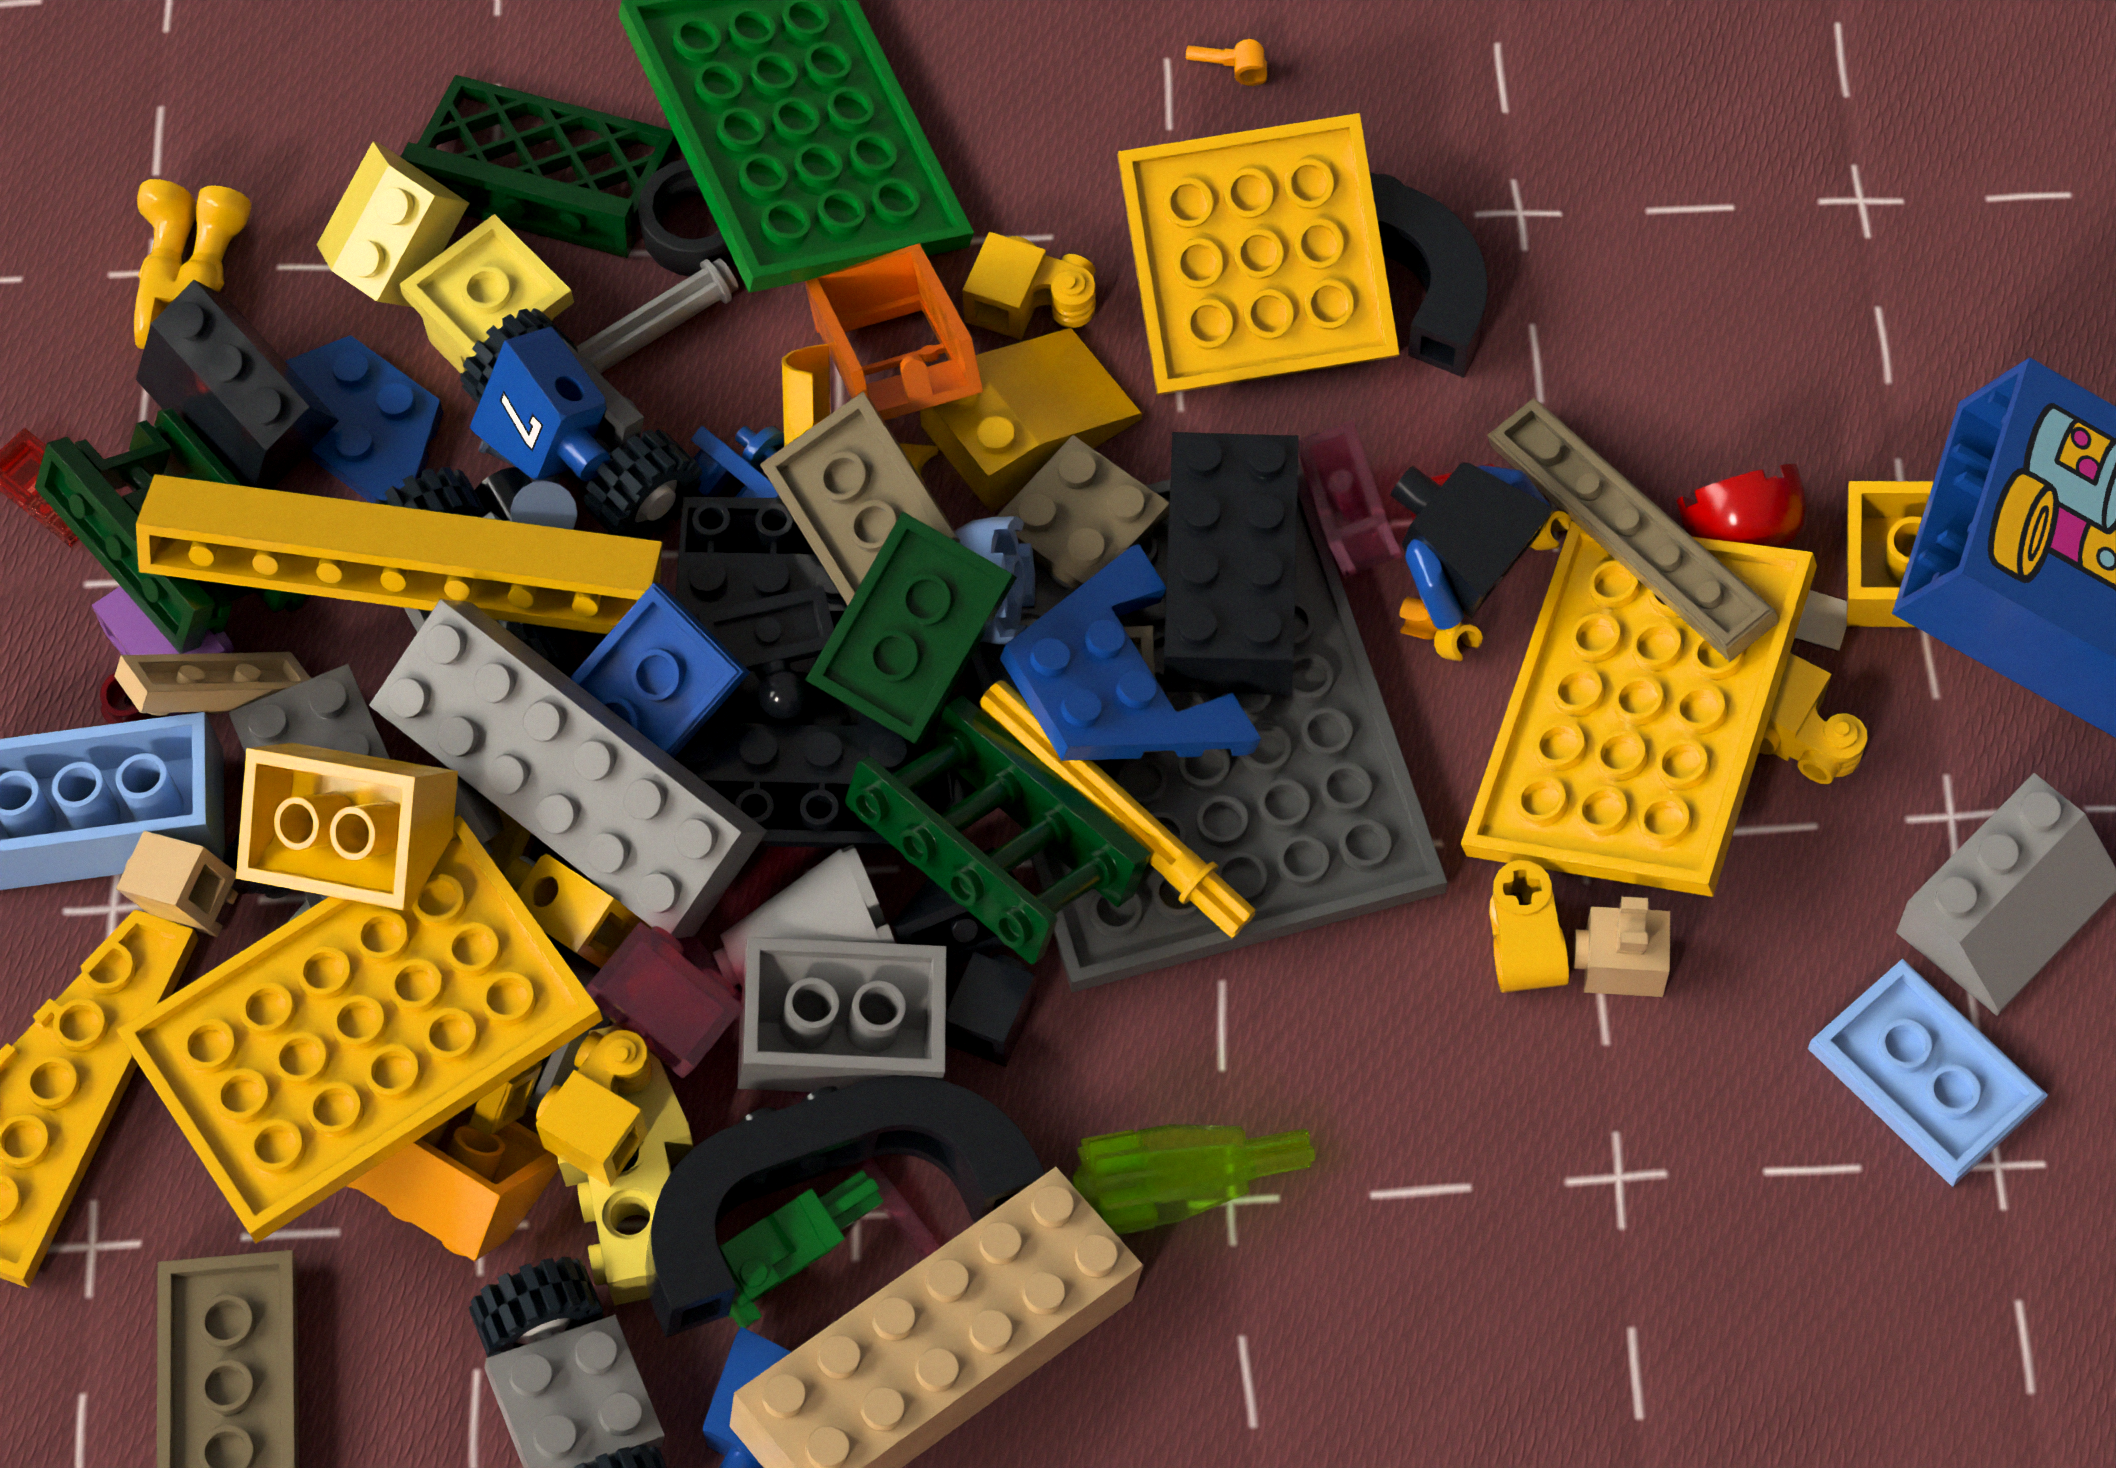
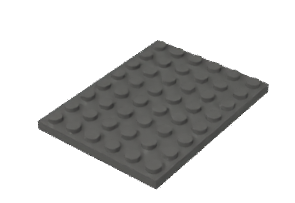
M1299 459L1292 694L1233 693L1261 737L1255 752L1249 755L1232 756L1231 749L1204 750L1201 757H1178L1175 751L1144 752L1140 759L1092 760L1205 863L1209 864L1214 861L1219 866L1216 874L1254 907L1256 914L1239 934L1232 939L1191 901L1182 904L1178 900L1181 893L1148 862L1134 897L1120 907H1115L1093 888L1055 914L1058 920L1053 934L1071 993L1446 893L1447 880ZM1171 479L1145 485L1170 502ZM1169 516L1141 546L1166 588ZM1035 561L1034 607H1022L1019 624L1027 625V627L1075 591V589ZM1166 591L1160 603L1117 617L1123 627L1153 626L1155 679L1175 711L1179 712L1231 694L1164 691ZM980 642L970 659L981 698L999 680L1006 681L1021 695L1000 660L1006 644ZM1047 848L1030 858L1040 892L1073 871Z

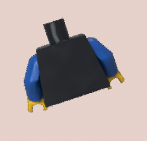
M1462 462L1446 482L1440 486L1412 465L1390 493L1391 497L1416 515L1401 545L1406 552L1405 560L1419 595L1434 626L1438 628L1434 637L1436 652L1442 658L1462 661L1463 656L1457 648L1459 636L1466 646L1478 648L1482 643V633L1476 626L1461 623L1464 614L1470 618L1476 614L1529 547L1535 550L1558 549L1560 544L1553 538L1551 530L1555 532L1566 531L1570 527L1571 518L1569 514L1564 511H1553L1548 501L1521 470L1485 465L1476 467L1470 463Z

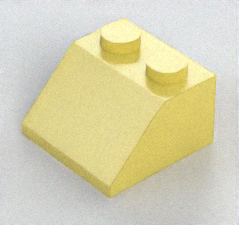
M373 141L320 237L317 247L331 271L375 301L412 307L403 297L399 284L443 252L469 203L379 142Z

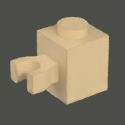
M143 831L116 887V890L147 913L191 926L198 932L218 937L223 927L215 920L224 902L233 904L238 895L231 888L236 878V872L205 847Z
M1621 897L1619 908L1591 906L1586 930L1575 929L1573 940V969H1584V993L1663 997L1670 972V911L1648 910V898Z

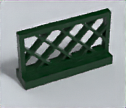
M455 74L418 143L408 142L400 157L467 201L469 205L463 215L487 220L495 214L506 226L628 258L636 242L635 226L639 220L638 205L641 190L652 174L667 165L677 145V139L673 131ZM466 98L486 103L490 110L462 119L457 108L462 99ZM528 114L542 118L545 123L544 125L517 133L510 120ZM499 124L506 138L479 147L471 134ZM586 129L597 132L600 139L573 148L566 134ZM461 138L468 151L453 154L435 148L437 145ZM555 139L562 152L534 161L527 148ZM637 143L656 147L653 154L631 162L627 160L621 150ZM516 152L523 166L511 169L488 163V161ZM610 153L617 167L590 176L582 162ZM572 167L579 180L568 184L545 178L544 176ZM627 181L633 193L630 199L603 193L599 190Z

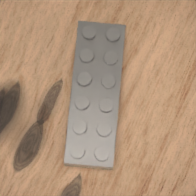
M440 599L369 704L370 707L449 769L458 771V776L666 939L693 937L696 935L767 832L761 825L472 602Z

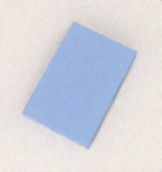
M1903 958L1811 1039L1808 1050L1952 1187L2040 1108L2048 1097V1094Z

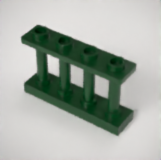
M963 695L945 705L930 748L931 751L893 775L870 756L857 763L845 799L846 805L856 813L859 819L870 825L899 850L909 862L921 869L950 894L958 904L965 907L994 932L1004 944L1015 950L1030 964H1034L1043 958L1058 920L1055 914L1093 888L1115 907H1120L1134 897L1152 854ZM953 768L978 790L939 815L913 792ZM997 808H1000L1025 830L986 855L964 837L961 832ZM1047 848L1073 871L1034 896L1008 873Z

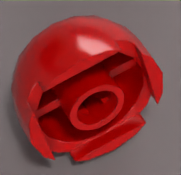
M1797 464L1779 465L1782 478H1778L1776 475L1766 479L1764 470L1760 469L1694 490L1698 502L1694 504L1692 499L1684 496L1679 497L1676 500V504L1685 531L1692 537L1777 548L1786 546L1794 541L1801 530L1806 512L1804 487Z

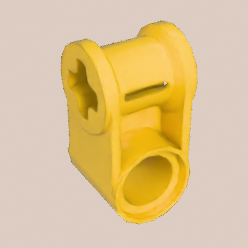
M1516 860L1507 863L1498 871L1494 879L1493 895L1489 903V915L1494 938L1495 967L1500 990L1502 993L1567 985L1569 982L1568 956L1564 935L1558 923L1549 875L1540 865L1531 861ZM1521 893L1524 902L1530 904L1519 905L1517 897L1510 894Z

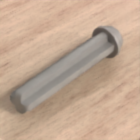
M721 258L712 263L705 259L700 262V271L576 346L578 353L582 357L589 359L595 365L599 374L717 301L721 300L727 304L732 300L731 293L739 289L738 283L727 264Z

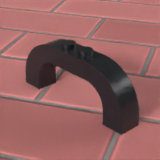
M1370 172L1383 256L1391 258L1411 270L1421 282L1426 293L1411 323L1408 356L1464 378L1480 344L1487 299V272L1479 246L1464 223L1443 204L1420 191L1403 185L1401 181L1387 174L1377 175Z
M904 1075L875 1078L839 1090L835 1086L823 1087L807 1095L801 1103L778 1111L774 1107H765L748 1114L739 1124L719 1131L705 1139L678 1163L661 1190L653 1215L645 1264L649 1297L666 1338L729 1316L736 1285L720 1252L715 1235L717 1225L727 1213L752 1199L873 1157L887 1154L909 1155L923 1159L938 1167L951 1179L958 1189L974 1224L1045 1175V1172L1030 1143L1017 1125L994 1104L962 1086L930 1077Z

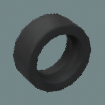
M686 159L671 162L652 174L641 190L638 215L645 247L652 258L661 267L678 275L692 276L701 270L700 262L705 259L712 263L721 258L728 267L735 264L720 231L712 236L688 239L679 238L665 231L662 226V215L669 206L683 198L696 195L703 196Z

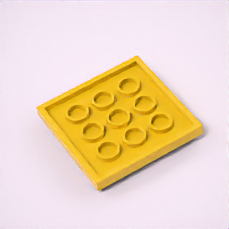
M1360 113L1118 151L1117 157L1157 396L1394 358L1400 355Z

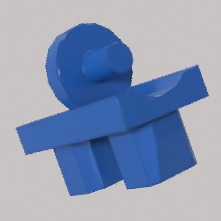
M701 426L690 439L701 448L693 459L702 468V475L698 477L701 480V484L697 490L706 497H717L733 476H735L745 484L735 497L780 498L770 480L763 475L764 471L760 466L762 462L784 447V433L776 426L766 427L757 434L748 426H743L735 436V440L745 448L742 456L737 454L704 426Z

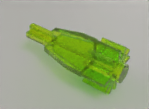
M1167 1124L1140 1129L1137 1132L1131 1129L1082 1138V1147L1077 1149L1082 1166L1077 1167V1171L1073 1174V1186L1118 1236L1154 1229V1226L1180 1222L1249 1193L1248 1180L1310 1168L1311 1161H1315L1314 1148L1310 1145L1309 1132L1306 1128L1246 1139L1245 1130L1241 1126Z

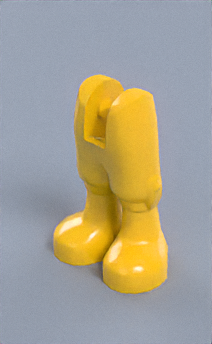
M149 179L142 182L139 186L137 195L138 209L154 228V243L152 252L144 259L138 273L140 283L134 313V337L138 348L144 350L151 323L193 280L220 293L224 286L223 256L229 242L246 226L251 212V202L242 193L223 186H206L200 189L196 204L193 196L184 187L170 181ZM196 219L197 236L193 255L187 262L182 264V255L186 241Z

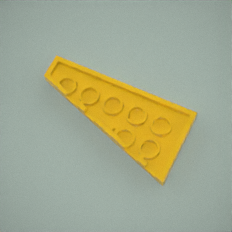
M134 909L80 966L82 973L55 1001L49 998L33 1015L35 1022L12 1046L6 1043L0 1050L1 1279L30 1288L138 1066L137 1061L123 1042L117 1029L173 994L199 940L193 928Z

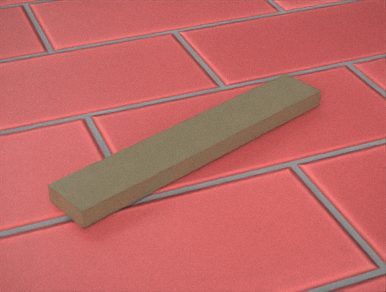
M1535 398L1531 399L1487 435L1491 447L1516 470L1523 471L1540 492L1560 510L1569 514L1570 518L1729 662L1779 622L1775 610Z

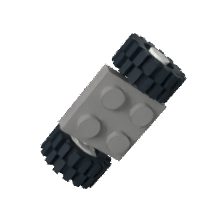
M562 1256L556 1262H554L553 1257L543 1259L539 1266L533 1268L531 1263L519 1267L521 1272L513 1276L507 1272L498 1277L499 1284H487L480 1290L482 1295L473 1297L471 1300L472 1306L469 1307V1311L488 1357L486 1358L484 1369L523 1468H667L661 1451L658 1449V1447L663 1446L665 1435L616 1315L603 1319V1309L582 1260L576 1258L572 1261L571 1257Z

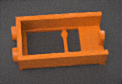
M920 243L805 281L816 331L820 333L824 343L829 344L830 355L851 398L853 399L861 392H864L871 399L884 421L983 392L972 337ZM923 311L940 344L927 345L920 350L861 367L845 332ZM943 353L949 359L948 361L928 367L924 363L937 360L940 357L939 354ZM900 366V375L866 384L864 376Z

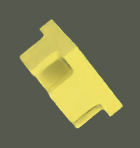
M495 214L399 284L403 297L423 318L431 344L460 373L467 371L463 366L466 358L477 354L472 349L476 342L479 340L484 343L490 337L486 331L493 325L497 329L503 326L502 318L509 314L516 318L519 310L527 308L531 312L535 308L539 309L552 321L558 314L574 303L571 289Z

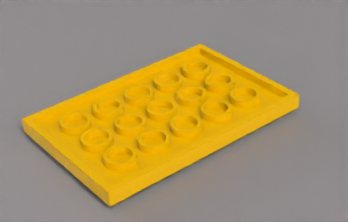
M1571 521L1461 841V846L1466 856L1504 863L1527 860L1540 865L1546 870L1713 897L1817 568L1813 552L1693 537L1775 610L1779 621L1729 662L1583 529Z
M458 815L454 818L453 837L411 909L401 910L329 896L117 1029V1032L255 1244H257L601 1022L603 1018L598 1006L461 815Z

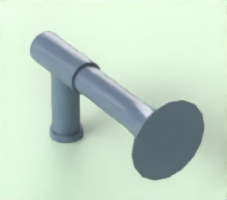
M482 439L479 452L483 454L488 453L516 467ZM560 474L542 480L532 479V483L521 488L514 497L510 509L512 522L572 530L578 515L576 502L571 493L558 484Z

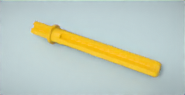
M999 680L984 693L980 700L982 711L1152 853L1148 862L1181 893L1178 900L1182 904L1191 901L1232 939L1253 919L1256 909L1216 874L1219 866L1214 861L1209 864L1205 863L1092 760L1061 761L1024 698L1006 681Z

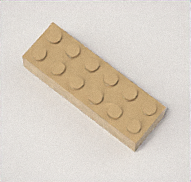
M1055 1167L735 1391L730 1428L763 1468H902L1131 1302L1143 1264L1060 1170Z

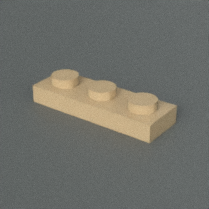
M291 652L121 655L114 675L140 713L157 716L173 712L222 714L311 679Z

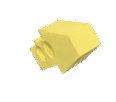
M642 1020L589 1031V1034L596 1031L605 1036L615 1030H628L637 1033L644 1040L652 1064V1076L649 1084L643 1090L636 1093L625 1094L618 1092L617 1094L639 1107L645 1120L648 1134L633 1154L638 1158L637 1162L629 1170L621 1172L613 1185L609 1187L557 1156L566 1187L577 1185L584 1223L596 1221L600 1243L588 1246L591 1269L596 1286L608 1284L614 1305L650 1298L646 1283L645 1264L655 1206L664 1184L672 1173L671 1165L678 1164L695 1148L689 1124ZM642 1215L650 1219L647 1226L639 1233L625 1235L616 1231L619 1223L626 1217Z

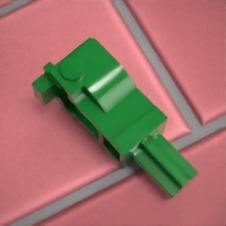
M860 1170L819 1198L811 1188L719 1247L720 1252L736 1285L728 1318L733 1317L739 1328L747 1329L756 1323L762 1315L754 1302L834 1250L845 1239L841 1233L843 1229L883 1204L884 1201L877 1192L879 1187L874 1179H869L865 1172Z

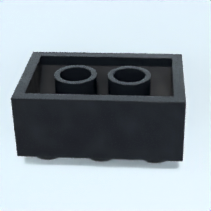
M193 280L151 323L136 377L137 382L162 409L173 408L183 421L195 430L201 441L219 461L231 470L242 486L272 490L339 422L335 415L225 295Z

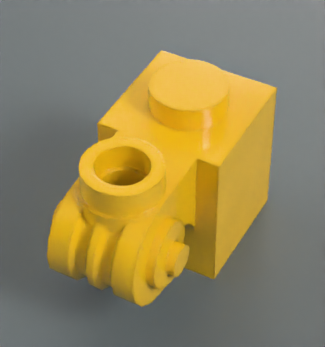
M989 232L962 290L965 322L1021 340L1035 308L1041 305H1052L1053 318L1059 325L1065 328L1082 327L1090 322L1095 314L1096 284L1094 275L1096 268L1093 263L1082 256L1066 254L1060 260L1047 256L1046 249L1037 247L1025 238L1018 236L1005 237Z
M1790 653L1759 753L1766 755L1775 754L1786 761L1791 757L1798 761L1797 766L1807 778L1820 784H1830L1834 777H1844L1851 774L1859 766L1868 739L1867 730L1862 721L1847 713L1831 716L1825 722L1817 712L1824 701L1832 674Z
M615 1030L605 1036L596 1031L590 1033L579 1047L575 1056L574 1065L579 1068L578 1071L573 1070L562 1087L554 1085L542 1099L536 1113V1119L538 1120L536 1127L543 1147L609 1187L613 1185L648 1134L642 1110L617 1095L618 1092L630 1094L643 1090L649 1084L652 1076V1064L644 1040L637 1033L628 1030Z

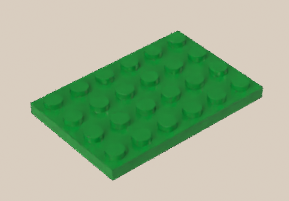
M857 0L621 1L618 14L620 21L749 293L805 282L919 243L926 256L969 248L974 231Z

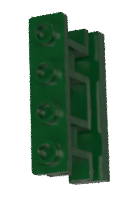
M168 407L159 410L154 426L147 420L136 423L129 451L103 459L86 439L74 444L67 436L46 444L34 488L179 654L201 647L207 629L214 635L225 630L232 608V603L230 602L232 600L256 592L274 613L284 610V608L289 612L302 608L306 594L202 580L195 581L194 579L139 572L136 521L154 474L163 475L165 473L167 476L242 486L231 470L219 461L201 441L195 430L189 427L173 408ZM128 486L132 493L121 497L116 492L117 489Z

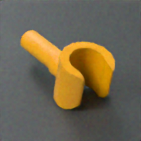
M1242 40L1236 44L1234 49L1187 46L1186 60L1234 66V77L1240 84L1256 86L1263 84L1267 80V61L1264 59V48L1256 40Z
M1409 596L1406 597L1400 608V617L1406 619L1400 629V633L1421 639H1434L1438 628L1434 626L1423 601Z

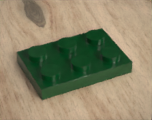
M902 511L805 680L920 746L1017 577Z

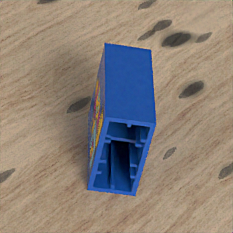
M2029 357L1958 403L1892 614L2115 738L2116 406Z

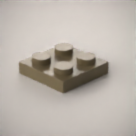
M1072 435L996 517L1016 516L1021 518L1024 525L1022 531H1016L1018 543H1031L1033 560L1076 590L1131 546L1138 544L1142 546L1168 518L1170 502Z

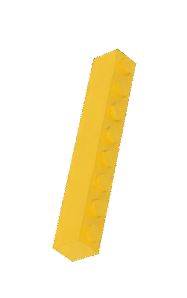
M154 474L136 521L138 568L141 573L433 611L440 599L472 602L492 619L601 634H609L653 583H660L661 541Z

